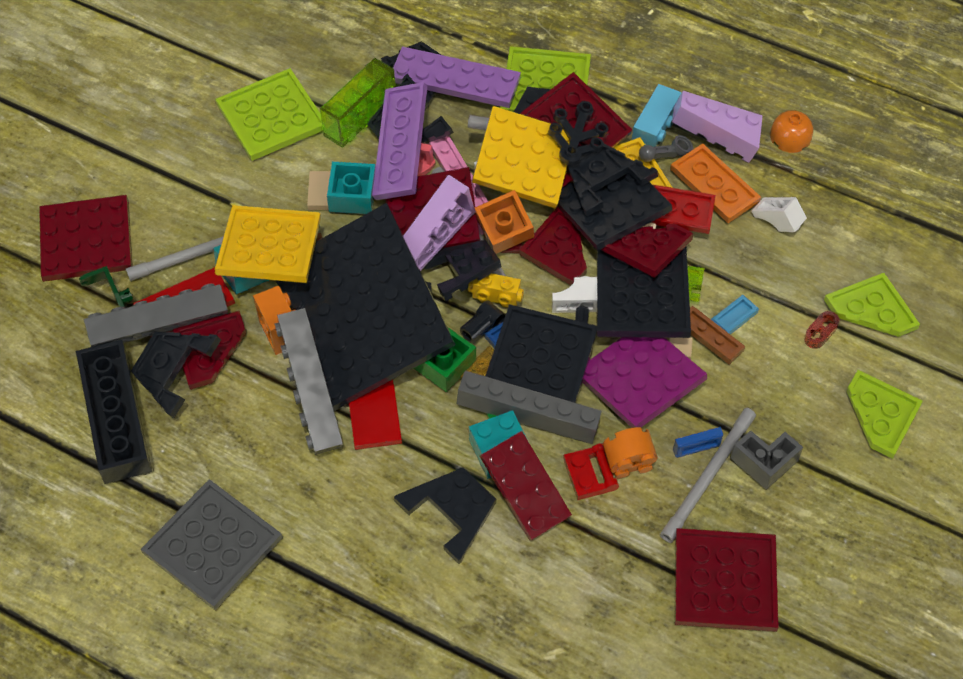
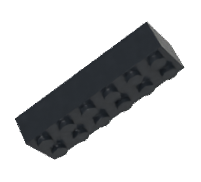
M118 340L77 350L76 356L98 470L104 484L152 472L128 354L123 341Z

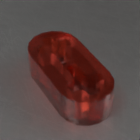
M832 311L821 313L807 329L804 336L805 344L812 349L821 348L836 332L840 320L838 315ZM828 321H831V322H832V323H829L826 327L823 326V325H824V322H828ZM817 333H820L819 338H811L812 336L814 337Z

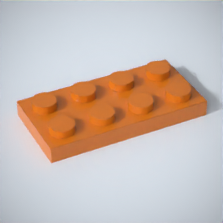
M704 144L699 145L670 166V170L693 191L716 195L713 210L727 223H730L757 205L761 200V196Z

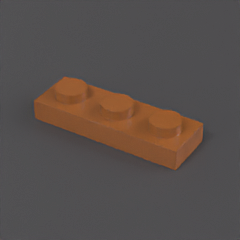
M694 306L690 307L691 335L730 365L744 352L745 345Z

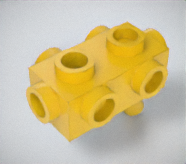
M494 273L480 281L476 278L468 286V292H472V298L478 299L482 303L489 300L490 302L499 303L506 308L509 307V304L517 306L518 302H522L524 289H521V279Z

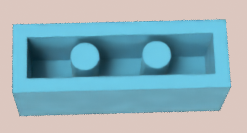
M658 84L633 127L632 140L641 137L645 145L653 147L657 146L659 142L662 143L666 136L667 127L671 128L673 124L674 105L682 92Z

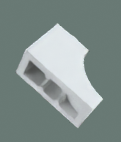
M765 197L752 210L755 218L768 221L777 228L778 232H795L807 219L796 197Z
M574 277V283L568 289L552 293V313H576V308L580 306L588 307L589 312H597V277Z

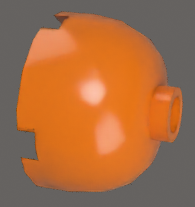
M797 110L782 112L775 118L770 131L771 141L779 145L778 148L782 151L789 153L800 152L811 143L813 124L803 112Z

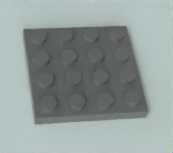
M209 479L141 548V551L203 602L216 610L283 537L282 533Z

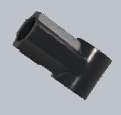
M487 300L479 306L476 315L460 328V333L464 339L474 344L490 329L501 324L506 314Z

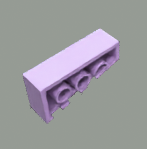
M683 91L674 105L672 122L695 135L700 133L705 136L706 141L712 144L717 142L726 147L725 151L731 154L735 152L743 156L742 160L749 163L759 149L763 116Z
M450 175L446 177L404 234V238L420 271L475 213L469 187Z

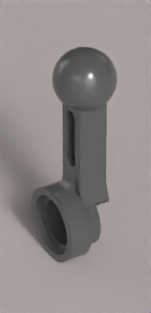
M678 135L671 145L642 146L639 149V157L645 162H650L656 158L682 157L693 150V144L685 136Z

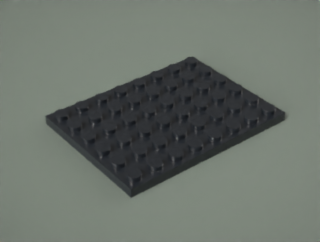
M387 203L316 241L307 283L276 280L282 293L288 294L291 301V310L303 308L306 310L334 411L456 345Z

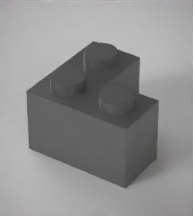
M749 431L734 445L731 459L767 490L799 461L803 446L786 432L768 446L755 433Z

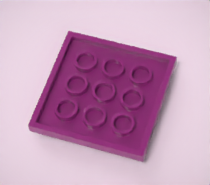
M621 337L589 360L582 383L631 428L643 427L706 381L707 373L666 338Z

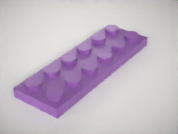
M407 47L401 48L390 74V82L401 84L403 82L402 78L408 73L415 83L424 82L429 91L510 108L521 78V72Z
M424 82L385 89L372 192L375 200L416 193L427 86Z

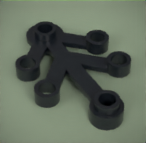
M582 101L577 105L575 110L577 121L574 129L566 119V110L558 108L554 112L553 119L558 123L550 125L548 134L560 146V160L566 165L576 164L580 160L581 155L600 152L604 145L603 140L597 137L602 138L606 136L608 131L606 124L597 123L595 129L582 132L585 122L591 119L594 111L592 104L588 101ZM562 129L570 139L569 144L561 135ZM592 139L590 144L577 147L579 142Z

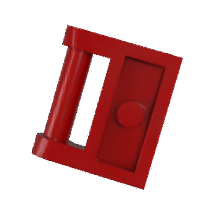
M603 443L563 455L577 500L605 494L619 488L618 481L613 477L607 461ZM597 458L605 480L604 483H598L590 459Z

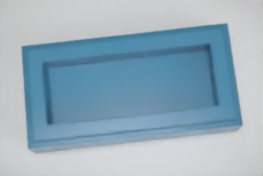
M741 295L711 320L731 335L758 313L759 308L744 295Z

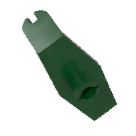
M107 266L84 274L79 278L81 286H88L107 279L118 307H124V304L134 301L129 288L118 292Z

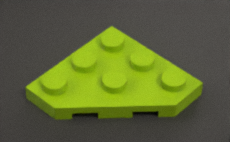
M885 273L829 293L824 298V301L836 318L897 337L915 331L920 326V323Z
M857 370L846 392L870 448L893 459L923 400Z

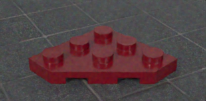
M557 207L536 230L534 237L529 239L520 248L519 255L567 284L572 285L574 277H582L587 273V265L584 260L578 229Z
M668 224L666 228L653 229V226L641 227L612 244L605 245L600 250L656 277L693 240V233L676 224Z
M240 311L173 329L174 333H181L182 335L195 333L209 336V334H214L221 339L211 357L195 350L191 351L183 365L189 389L212 384L246 335Z

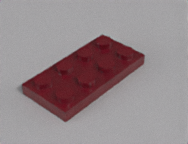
M522 431L479 456L529 541L572 516Z

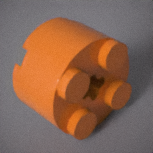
M641 427L629 428L615 433L616 438L611 441L609 437L604 440L603 447L611 472L615 474L617 479L625 478L630 475V472L637 470L639 473L649 472L653 469L652 464L658 459L648 429L643 432Z

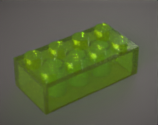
M374 58L320 108L323 136L342 148L347 143L352 142L355 136L368 126L367 123L384 103L385 89L395 87L394 69Z

